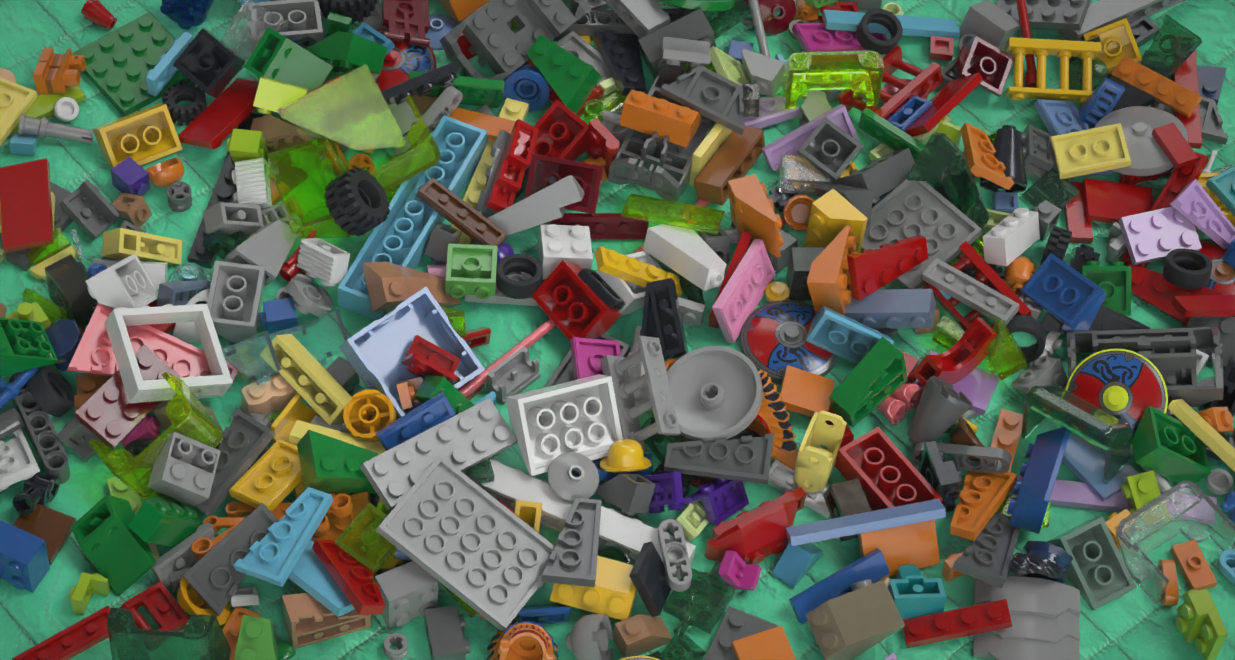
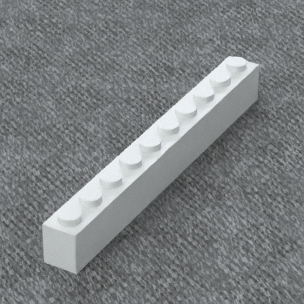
M489 458L463 472L478 479L487 493L495 499H499L514 512L516 500L542 503L541 524L562 532L573 502L559 498L552 491L547 481L540 478L536 479L525 474L520 469L510 468L496 459ZM601 506L598 549L635 564L643 544L652 541L662 559L658 540L659 528L655 529L643 524L638 519L624 516L615 509ZM669 535L670 542H673L674 536ZM685 539L691 565L694 560L696 546ZM673 550L668 553L669 558L673 560L682 558V554L678 551ZM678 568L676 577L679 581H683L684 578H681L680 568Z

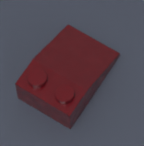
M533 154L525 198L572 175L585 194L582 201L564 206L565 210L596 214L604 166Z

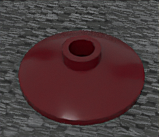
M758 0L766 33L779 34L789 28L790 22L794 20L796 15L794 0ZM777 8L780 9V14L778 16L775 15V10Z

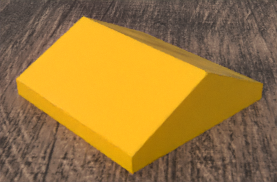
M1127 18L1083 34L1085 41L1098 36L1101 39V52L1097 58L1093 59L1099 77L1112 73L1123 56L1137 63L1143 61Z

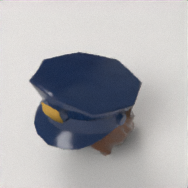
M59 319L45 330L58 358V362L54 363V366L61 371H68L69 364L86 330L81 323H77L75 320Z

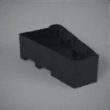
M672 278L646 284L643 320L640 330V336L659 338L664 359L689 353L676 285Z

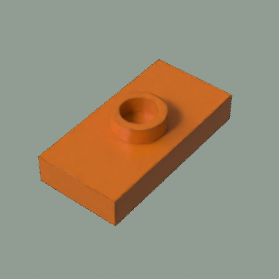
M1196 540L1171 546L1170 552L1190 590L1196 589L1199 591L1216 587L1217 580Z

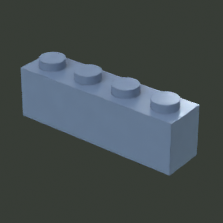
M879 289L860 301L852 297L851 290V303L847 305L844 316L872 329L933 328L936 303L932 289Z

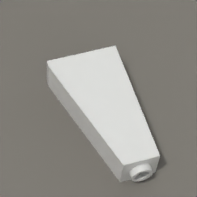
M680 219L648 228L643 246L644 251L703 291L721 286L727 264L686 221Z

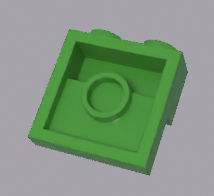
M448 244L445 294H451L454 298L476 295L479 299H487L490 296H495L498 246Z

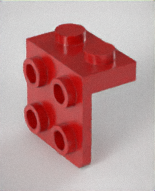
M415 335L401 363L406 365V370L412 374L419 376L421 373L426 377L427 375L440 376L453 384L458 379L454 372L461 359L426 339Z

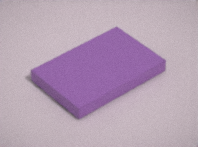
M930 350L928 355H939L940 353ZM976 367L962 380L953 384L954 387L952 389L958 394L961 391L971 400L973 404L969 410H974L977 414L984 416L999 383L1000 376ZM916 379L914 384L920 386L922 388L923 393L925 387L918 379Z

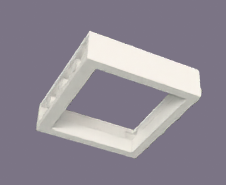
M189 303L178 306L167 304L161 307L146 305L139 308L118 307L112 310L104 322L129 403L224 396L233 384L207 304ZM195 322L212 376L143 381L126 326Z

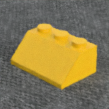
M157 104L93 128L100 150L111 169L128 157L141 166L183 150L166 104Z
M832 189L812 203L804 247H827L847 225L850 226L852 235L856 236V251L861 253L868 218L836 190Z
M597 555L595 587L554 583L550 601L597 614H604L620 620L628 619L632 615L638 592L629 576L634 565Z

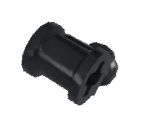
M40 472L34 474L33 477L24 482L23 493L14 497L13 506L22 515L33 513L37 504L44 506L48 501H52L55 498L60 487V479L56 477L51 479L41 475Z

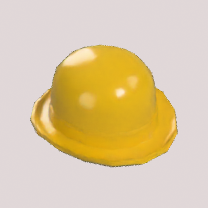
M632 439L615 441L609 447L608 456L600 462V468L613 473L641 471L652 466L651 461L644 457L642 445Z

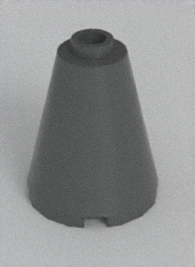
M930 376L907 432L910 437L909 442L915 445L922 441H936L970 409L973 404L971 400L961 391L958 394L953 390L954 386L936 376Z

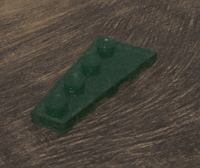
M1166 14L1163 19V25L1155 33L1149 50H1146L1142 57L1141 65L1169 79L1198 48L1202 40Z

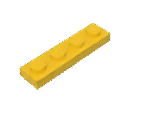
M599 246L594 252L599 271L646 288L648 282L672 278L675 281L678 297L682 295L678 276L674 273L664 271L602 246Z

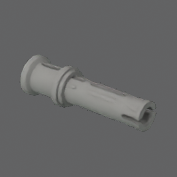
M22 113L18 134L38 135L41 139L50 136L91 145L94 131L93 129L49 122V119L46 117H42V119L28 117L25 113Z

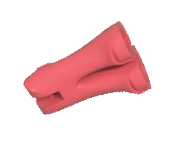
M904 383L876 408L895 426L904 418L906 412L910 413L921 397L922 388L917 384Z

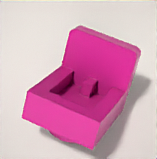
M148 415L122 441V446L125 448L133 440H147L149 438L162 440L159 431L161 426L158 420Z
M726 550L724 558L720 563L718 574L732 589L753 591L756 588L762 568L759 565L746 564L736 551Z

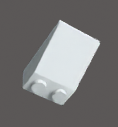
M646 251L625 255L662 269L655 258ZM598 269L596 270L602 279L625 301L624 307L619 310L622 314L621 316L644 307L646 288L604 273Z

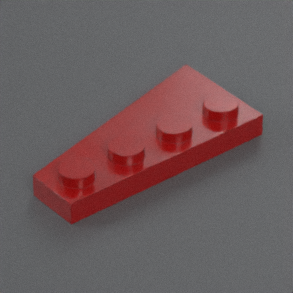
M315 539L312 546L313 551L359 615L382 614L386 605L378 585L372 581L374 577L372 569H368L366 566L368 559L365 553H361V541Z

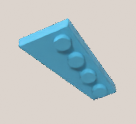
M308 487L285 511L286 515L279 522H274L268 528V534L260 542L256 541L249 548L250 552L243 560L239 558L234 564L235 570L283 587L333 503L332 495Z

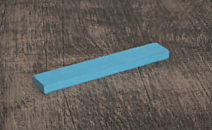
M823 10L822 18L825 28L828 30L856 32L857 26L865 13ZM895 15L901 22L903 28L902 35L959 38L960 31L956 20ZM869 23L867 25L870 33L890 34L888 29L881 24Z

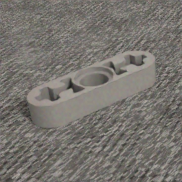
M667 519L659 525V545L667 583L672 590L682 592L691 585L692 571L681 524L676 520ZM666 530H671L674 533L673 542H670V536ZM673 550L678 551L682 554V558L673 560L669 558L668 553ZM678 568H680L681 578H684V581H679L676 577Z

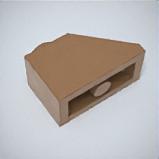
M638 614L615 623L613 641L622 657L625 658L639 656L671 643L673 638L660 617Z

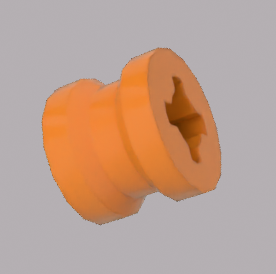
M357 154L350 159L349 169L362 168L364 170L368 168L366 171L375 177L376 167L367 154Z

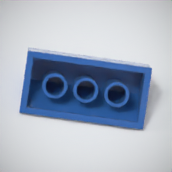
M1065 426L1038 434L1035 444L1029 443L1025 458L1029 459V462L1023 461L1019 476L1024 478L1023 481L1017 480L1013 492L1014 495H1017V499L1011 498L1007 513L1012 514L1009 525L1039 534L1072 427Z

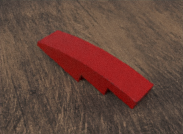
M520 119L516 120L509 136L485 205L496 212H500L513 205L515 195L521 188L525 170L530 166L539 129Z

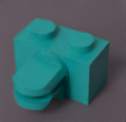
M906 564L899 567L896 579L889 580L888 590L902 620L944 611L947 596L941 578H925V575H921L920 569L917 566Z

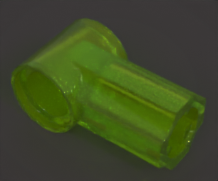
M615 90L599 100H589L585 104L583 121L589 125V121L598 118L602 123V116L605 110L614 112L623 109V103L626 99L625 95H622L620 90Z

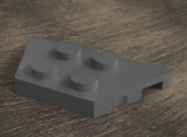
M700 65L692 69L690 73L677 77V80L670 85L664 84L660 90V94L742 135L745 129V124L743 123L744 103L742 102V86Z
M1202 97L1200 102L1202 139L1226 145L1228 134L1223 131V121L1221 115L1217 112L1216 102L1213 99ZM1155 100V103L1151 104V107L1164 110L1175 116V110Z

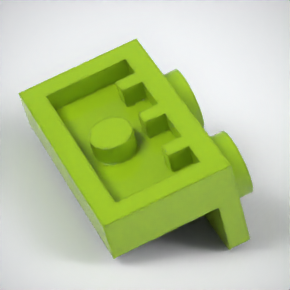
M1154 470L1127 476L1122 479L1121 491L1123 497L1129 501L1131 508L1128 511L1133 515L1131 522L1132 524L1136 523L1137 529L1169 520Z

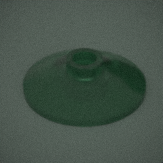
M1080 58L1069 63V90H1082L1083 60ZM1099 58L1092 60V91L1098 87L1105 77L1108 78L1107 66Z

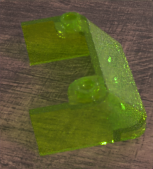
M410 95L405 98L419 122L413 125L408 132V140L413 149L369 172L382 185L385 192L436 166L441 159V152L417 103ZM330 140L324 141L341 175L349 171L350 160L344 163L334 143Z
M166 371L162 376L176 393L166 406V414L173 424L138 456L134 458L129 451L124 449L112 451L106 444L94 439L88 441L110 472L144 500L162 494L148 488L153 465L173 432L216 448L222 440L221 428L186 383Z

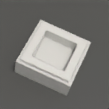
M237 588L230 598L231 606L259 605L257 588Z

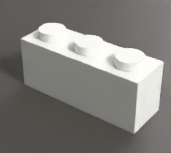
M1017 208L983 236L984 258L987 264L1008 266L1040 239L1038 212L1029 211L1027 208Z

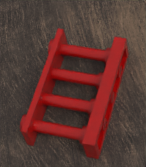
M897 45L845 91L841 92L838 96L839 105H844L847 112L853 107L860 111L867 107L885 120H888L914 95L925 99L942 84L941 65L933 62L924 70L902 61L901 47ZM899 69L915 76V78L907 83L891 74ZM885 82L900 89V91L896 95H891L876 87ZM869 94L886 103L881 108H876L861 100Z
M967 241L959 246L960 260L952 265V267L959 271H962L965 267H972L977 272L975 280L984 285L988 284L993 290L1020 304L1019 310L1014 316L1026 315L1032 317L1031 310ZM922 280L923 287L921 289H932L937 302L965 332L975 318H979L982 313L973 309L963 317L955 308L961 301L953 297L947 300L938 288ZM994 322L990 327L998 333L1001 324ZM989 346L985 350L988 354L990 353Z

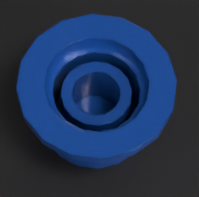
M524 65L506 78L503 95L505 100L510 98L528 103V112L539 110L546 104L549 98V85L537 67Z

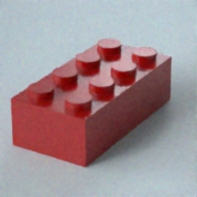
M879 426L838 449L834 467L847 481L859 479L861 486L866 490L867 501L873 511L939 499L942 503L943 499Z

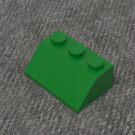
M1151 406L1147 407L1131 441L1135 463L1154 470L1157 474L1165 476L1187 488L1211 474L1205 443L1181 421Z

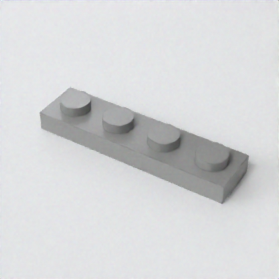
M935 258L922 274L923 281L1005 327L1019 310L1020 304L938 258Z

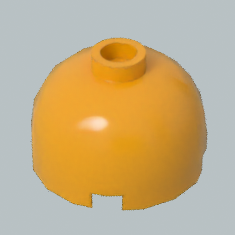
M363 390L353 395L352 400L348 405H345L343 419L347 430L355 438L362 441L375 442L380 441L375 433L396 421V411L388 396L381 394L378 390Z

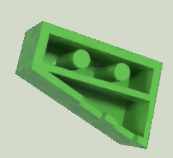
M243 615L234 660H278L274 625L270 619Z

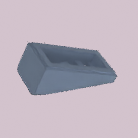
M200 280L160 283L157 306L161 307L167 304H172L173 306L186 305L196 295L197 289H199L198 293L205 289H210L211 282ZM199 301L196 304H207V302Z

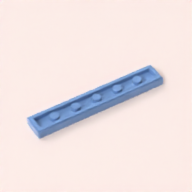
M935 499L785 528L786 536L791 546L941 519L946 517V512L941 501Z

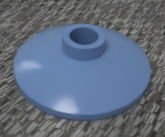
M429 14V30L427 34L425 33V38L430 39L429 46L432 50H443L440 40L458 25L454 19L443 14Z

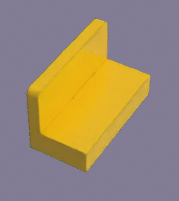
M298 392L271 425L270 429L274 432L275 436L270 443L274 444L279 438L289 441V435L297 420L311 423L315 415H319L315 410L302 403L303 397Z

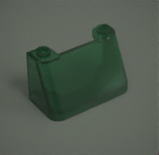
M123 608L110 609L107 618V630L112 660H229L232 650L215 615L201 614L193 616L187 621L184 632L133 629L135 618L131 611Z

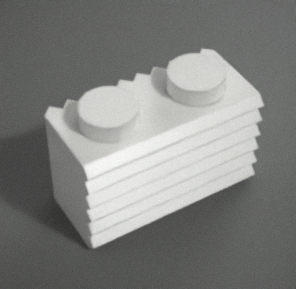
M264 157L235 162V170H232L233 183L237 187V192L234 193V203L259 205L261 211L271 207L269 165Z
M321 238L302 239L297 267L304 270L306 276L321 279L323 285L336 286V283H341L347 273L350 253L337 248V246L331 243H327V241Z

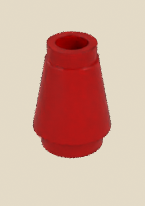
M88 0L82 7L81 14L84 15L86 20L108 30L115 26L117 19L99 0Z

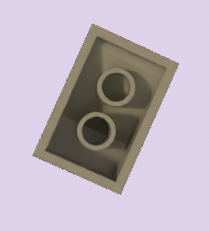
M883 580L828 600L805 615L825 660H852L905 626Z

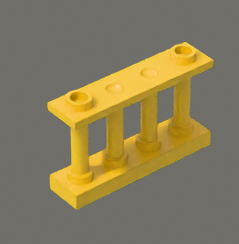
M1009 37L1005 43V52L1012 53V56H1014V87L1009 86L1004 93V97L1011 98L1013 101H1023L1027 98L1080 101V104H1084L1094 92L1092 91V60L1100 54L1101 42ZM1026 54H1035V57H1037V88L1023 87V56ZM1049 55L1057 56L1060 59L1059 89L1046 88V57ZM1071 56L1080 57L1083 60L1082 90H1069V58Z

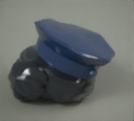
M1028 541L1023 547L1025 554L1018 552L1010 560L1009 569L1015 576L1041 578L1064 583L1065 575L1063 572L1070 567L1069 563L1073 560V557L1063 548L1045 541Z

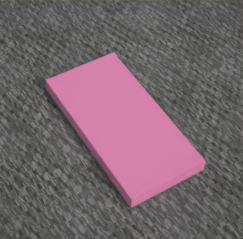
M754 239L712 307L726 343L734 344L742 331L746 319L755 310L763 297L766 286L772 282L776 275L762 239Z

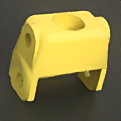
M827 411L815 412L810 421L798 452L793 477L794 482L806 492L822 491L826 487L836 462L838 449H840L847 424L839 415ZM829 420L834 425H828L825 421ZM819 445H825L827 449H822Z

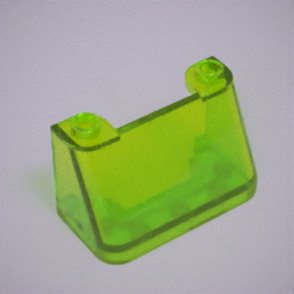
M870 50L793 53L789 56L782 72L781 84L785 109L796 108L797 101L800 98L807 99V90L852 89L853 97L858 98V96H862L866 100V106H878L884 71L882 56Z
M323 137L268 153V164H265L268 178H273L291 219L289 220V226L293 235L297 234L299 238H306L313 230H316L317 233L313 238H348L355 235H350L335 223L325 203L324 193H326V186L336 178L332 171L331 160H328V157L325 155L327 145Z

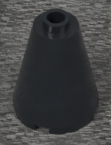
M1003 125L1002 128L997 129L992 143L996 150L994 156L998 161L1003 162L1006 167L1004 170L1005 176L1011 177L1014 182L1009 190L1006 189V192H1023L1027 187V177L1021 132L1016 130L1015 126ZM980 177V187L986 190L997 192L998 188L1005 189Z

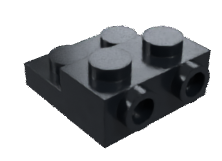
M935 441L926 442L918 472L941 496L945 512L948 513L956 508L955 500L958 499L960 494L959 486L962 485V475L960 470H956L953 460L945 462L942 450H938Z

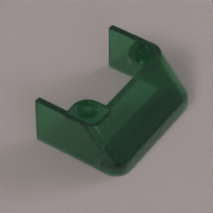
M933 133L907 174V180L942 182L950 203L983 229L989 220V213L982 201L966 157L946 134Z
M1046 384L1034 386L1026 393L1022 438L1026 439L1045 417L1106 450L1102 481L1106 485L1128 462L1133 436L1128 423L1115 418L1068 392L1060 385Z

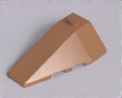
M386 261L362 264L373 312L392 311L424 287L428 288L441 307L460 305L459 298H454L451 294H445L446 278Z

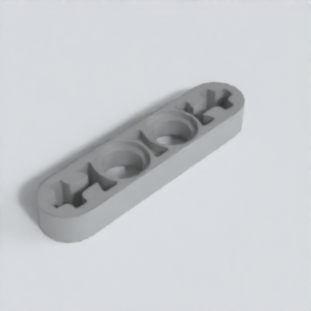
M453 86L447 87L397 145L393 157L403 165L408 164L428 142L444 115L449 117L460 104L463 98L462 92Z

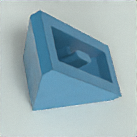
M789 542L772 575L794 589L823 555L824 551L812 543L791 546Z

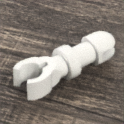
M1049 332L1046 337L1044 352L1040 357L1047 356L1051 358L1054 353L1053 350L1058 349L1063 343V340L1057 339L1061 332Z

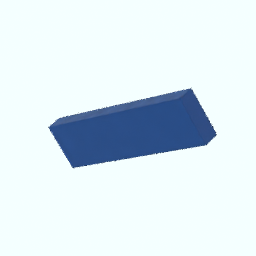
M875 549L790 598L789 601L798 622L803 624L808 621L805 615L824 602L852 592L851 584L869 579L874 583L888 575L890 571L882 551Z

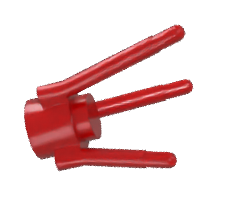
M312 230L306 239L313 238L317 233L316 230ZM300 246L282 265L279 271L281 277L287 282H290L297 274L305 275V272L297 267Z

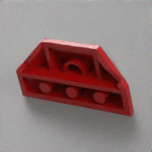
M794 499L781 503L723 532L719 537L708 540L705 550L706 558L721 562L726 550L736 551L746 564L757 565L765 557L783 552L789 543L785 527L793 526L798 502Z

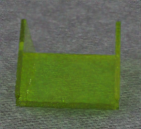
M366 64L277 109L285 122L354 152L401 148L406 143L405 138L401 137L403 134Z

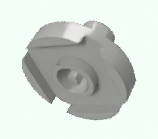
M297 274L285 286V290L297 302L296 307L301 313L308 315L310 312L323 319L333 306L330 295L321 285L318 288L311 283L314 280L310 277Z

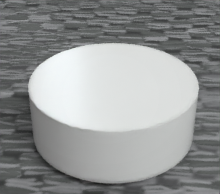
M63 97L54 105V114L62 122L72 121L79 113L77 102L70 97Z
M1222 469L1212 470L1206 479L1208 490L1216 495L1227 494L1233 484L1232 476Z

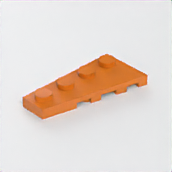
M968 471L964 479L963 490L960 492L959 503L956 505L952 518L950 534L975 541L1016 485L1017 474L1010 472L997 474Z

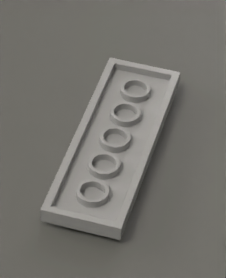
M488 398L364 462L360 468L387 510L390 511L395 508L439 455L461 472H464L515 445L518 440L491 399Z

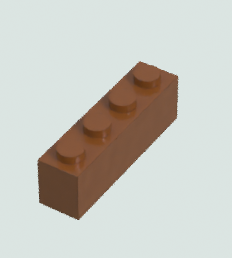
M745 126L742 135L734 131L731 132L694 180V188L696 189L698 200L724 205L729 198L728 181L745 177L762 154L761 148L765 147L763 130Z

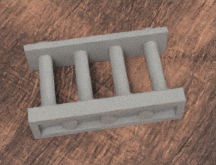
M639 336L637 338L639 351L627 358L606 355L600 361L603 375L612 377L623 439H632L642 445L643 453H645V439L656 433L677 436L680 434L660 340L654 337ZM642 361L645 374L630 381L628 368ZM648 385L650 398L635 406L633 392ZM653 408L656 422L641 430L638 416Z

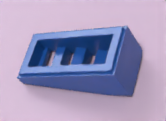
M1105 77L1080 107L1079 119L1095 127L1104 116L1112 111L1125 91V87ZM1107 89L1113 92V95L1105 92L1104 90Z

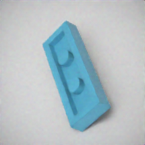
M185 31L179 39L177 38L173 42L170 50L161 56L159 63L154 69L148 71L145 78L148 94L156 97L178 71L173 64L192 42V34Z

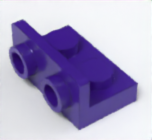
M681 472L644 476V478L656 484L649 505L650 514L665 512V507H668V511L683 510L684 505L693 504V498H683Z
M714 478V481L699 486L698 491L690 495L693 501H702L709 525L719 524L749 504L743 481Z

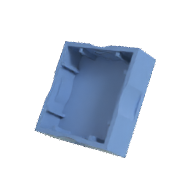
M427 287L409 297L390 313L379 320H375L339 346V349L368 390H378L381 394L389 397L396 411V420L422 405L420 402L413 405L412 408L403 410L396 386L397 382L420 376L423 377V380L426 378L421 373L419 376L406 370V365L401 363L415 335L426 339L461 359L454 372L458 379L452 384L457 390L485 370L465 340L453 329L446 313Z

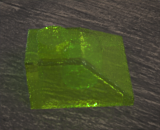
M368 503L334 543L375 574L395 552L397 547L376 531L387 515L371 503Z

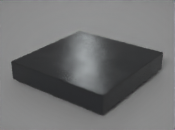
M651 541L643 544L629 576L648 612L654 617L661 614L671 588L667 583L663 561Z

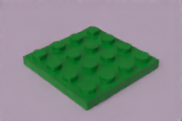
M150 12L72 53L73 55H84L86 69L83 73L124 117L163 97L165 89L168 90L170 85L175 87L176 82H179L180 85H183V81L191 82L188 77L178 70L156 97L147 93L145 78L148 71L154 69L159 63L161 56L170 50L175 41L174 37Z

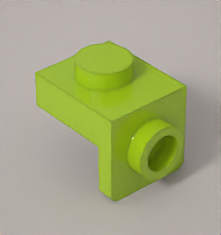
M82 572L77 586H72L69 594L73 613L84 615L93 593L108 596L110 592L108 579L97 573L88 574Z

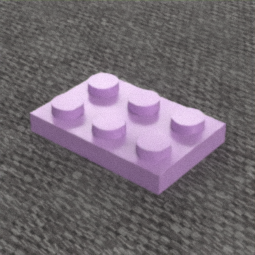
M1173 206L1121 217L1118 220L1133 265L1165 259L1168 253L1175 249L1186 248L1196 251L1202 249L1194 224Z

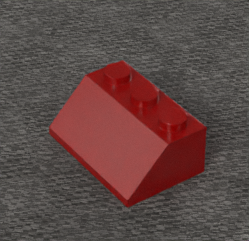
M562 260L531 297L569 340L573 337L595 339L606 333L622 314L618 309H610L578 276L582 269L577 264Z

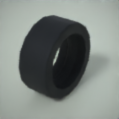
M872 9L866 12L859 22L856 36L858 42L865 50L873 54L884 55L896 47L902 37L903 28L899 19L891 12L884 9ZM869 23L883 25L890 32L891 39L882 41L875 38L868 31L867 25Z
M1186 248L1175 249L1166 256L1163 276L1174 286L1189 290L1200 289L1209 282L1212 262L1199 251Z
M526 254L508 255L501 259L497 265L496 286L507 297L513 299L530 298L542 284L543 267L532 256ZM513 272H524L533 278L525 281H515L506 275Z
M1017 315L1010 320L1006 327L1001 325L998 347L1005 358L1016 363H1030L1043 354L1046 344V331L1040 321L1031 316ZM1023 331L1033 335L1037 342L1029 347H1020L1012 344L1007 337L1011 333Z
M44 367L28 381L31 395L48 414L60 418L75 406V393L57 371Z

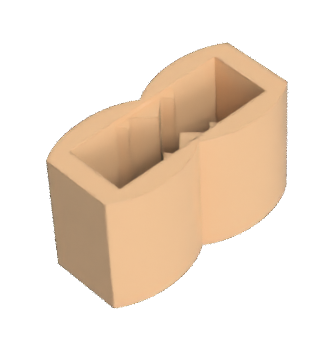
M276 374L267 379L266 382L259 381L245 386L241 390V407L247 415L251 412L262 413L266 417L271 411L282 412L296 395V390L281 374Z

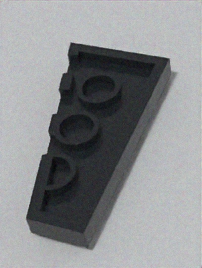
M595 32L593 41L621 94L628 95L631 90L645 93L646 85L638 36L635 34Z
M1101 305L1088 331L1150 329V327L1107 306ZM1047 312L1041 323L1045 327V331H1056L1066 335L1065 332L1061 331L1063 322Z

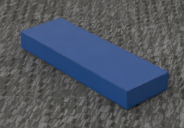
M441 392L375 434L385 451L450 419L456 413L445 394Z

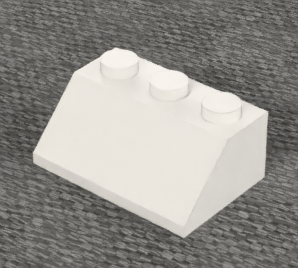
M135 253L86 280L89 294L99 304L113 308H139L148 305L158 298L156 287Z

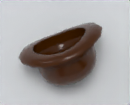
M962 417L958 419L959 426L952 433L950 443L985 447L968 422ZM969 456L968 458H969L970 460H974V459H976L977 457H975V456Z

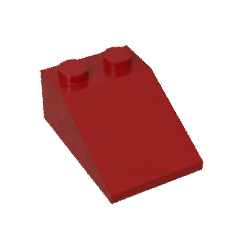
M556 100L534 125L535 128L539 129L534 154L574 161L587 149L589 125L559 100Z

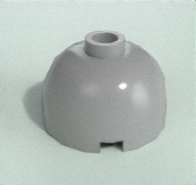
M591 614L581 617L574 624L571 633L567 635V647L569 650H572L573 656L577 660H612L613 649L608 650L609 640H613V630L609 617L604 614Z

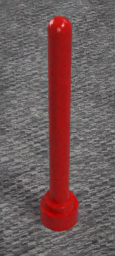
M1016 0L1022 38H1031L1026 1ZM1026 54L1027 72L1025 73L1024 84L1025 87L1037 88V70L1034 54Z

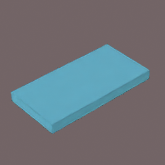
M310 540L288 578L338 617L354 610L353 605L313 551L312 546L314 542Z

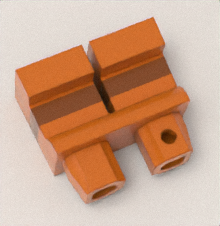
M44 48L33 73L38 94L66 93L68 86H79L81 81L80 72H84L86 69L84 55H73L71 48L67 49L65 54H54L53 48Z

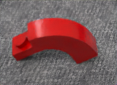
M975 318L954 346L939 355H926L912 374L924 387L930 376H936L953 385L971 373L988 355L985 350L997 336V333L982 318Z

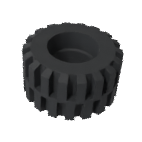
M318 0L321 13H323L326 19L331 12L352 18V24L355 21H363L364 17L368 18L371 15L370 11H374L376 8L375 4H377V0Z
M352 168L326 186L324 197L329 213L335 220V223L350 235H364L387 220V215L390 212L388 207L390 205L386 192L377 179L370 175L368 171H363L362 168Z

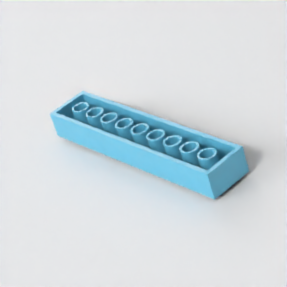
M445 115L442 117L389 203L390 206L388 208L390 212L387 215V220L374 228L338 286V306L374 320H379L383 315L385 316L386 313L390 312L372 311L362 264L386 261L416 269L425 254L433 228L445 220L439 213L416 197L417 191L433 177L459 197L477 167L487 145L486 130Z

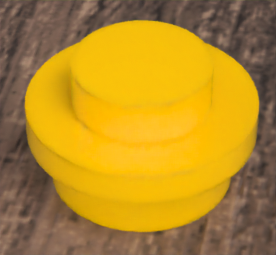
M771 282L765 288V296L769 302L787 300L789 297V288L782 282Z

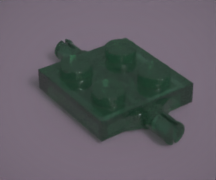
M715 562L710 573L700 572L691 568L692 580L690 587L682 592L673 590L666 601L663 611L680 620L673 631L674 634H679V637L684 636L689 626H694L711 634L733 598L735 589L724 584L719 579V562Z

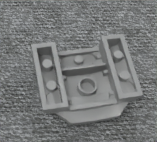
M1007 576L1002 589L994 585H988L984 581L975 580L973 586V606L1007 599L1013 627L973 635V657L994 660H1080V590L1060 582L1033 577Z

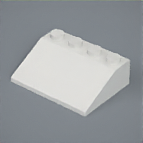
M598 374L506 397L510 423L530 476L548 472L552 461L563 453H580L590 460L608 456L609 447L615 441L623 439L611 376Z

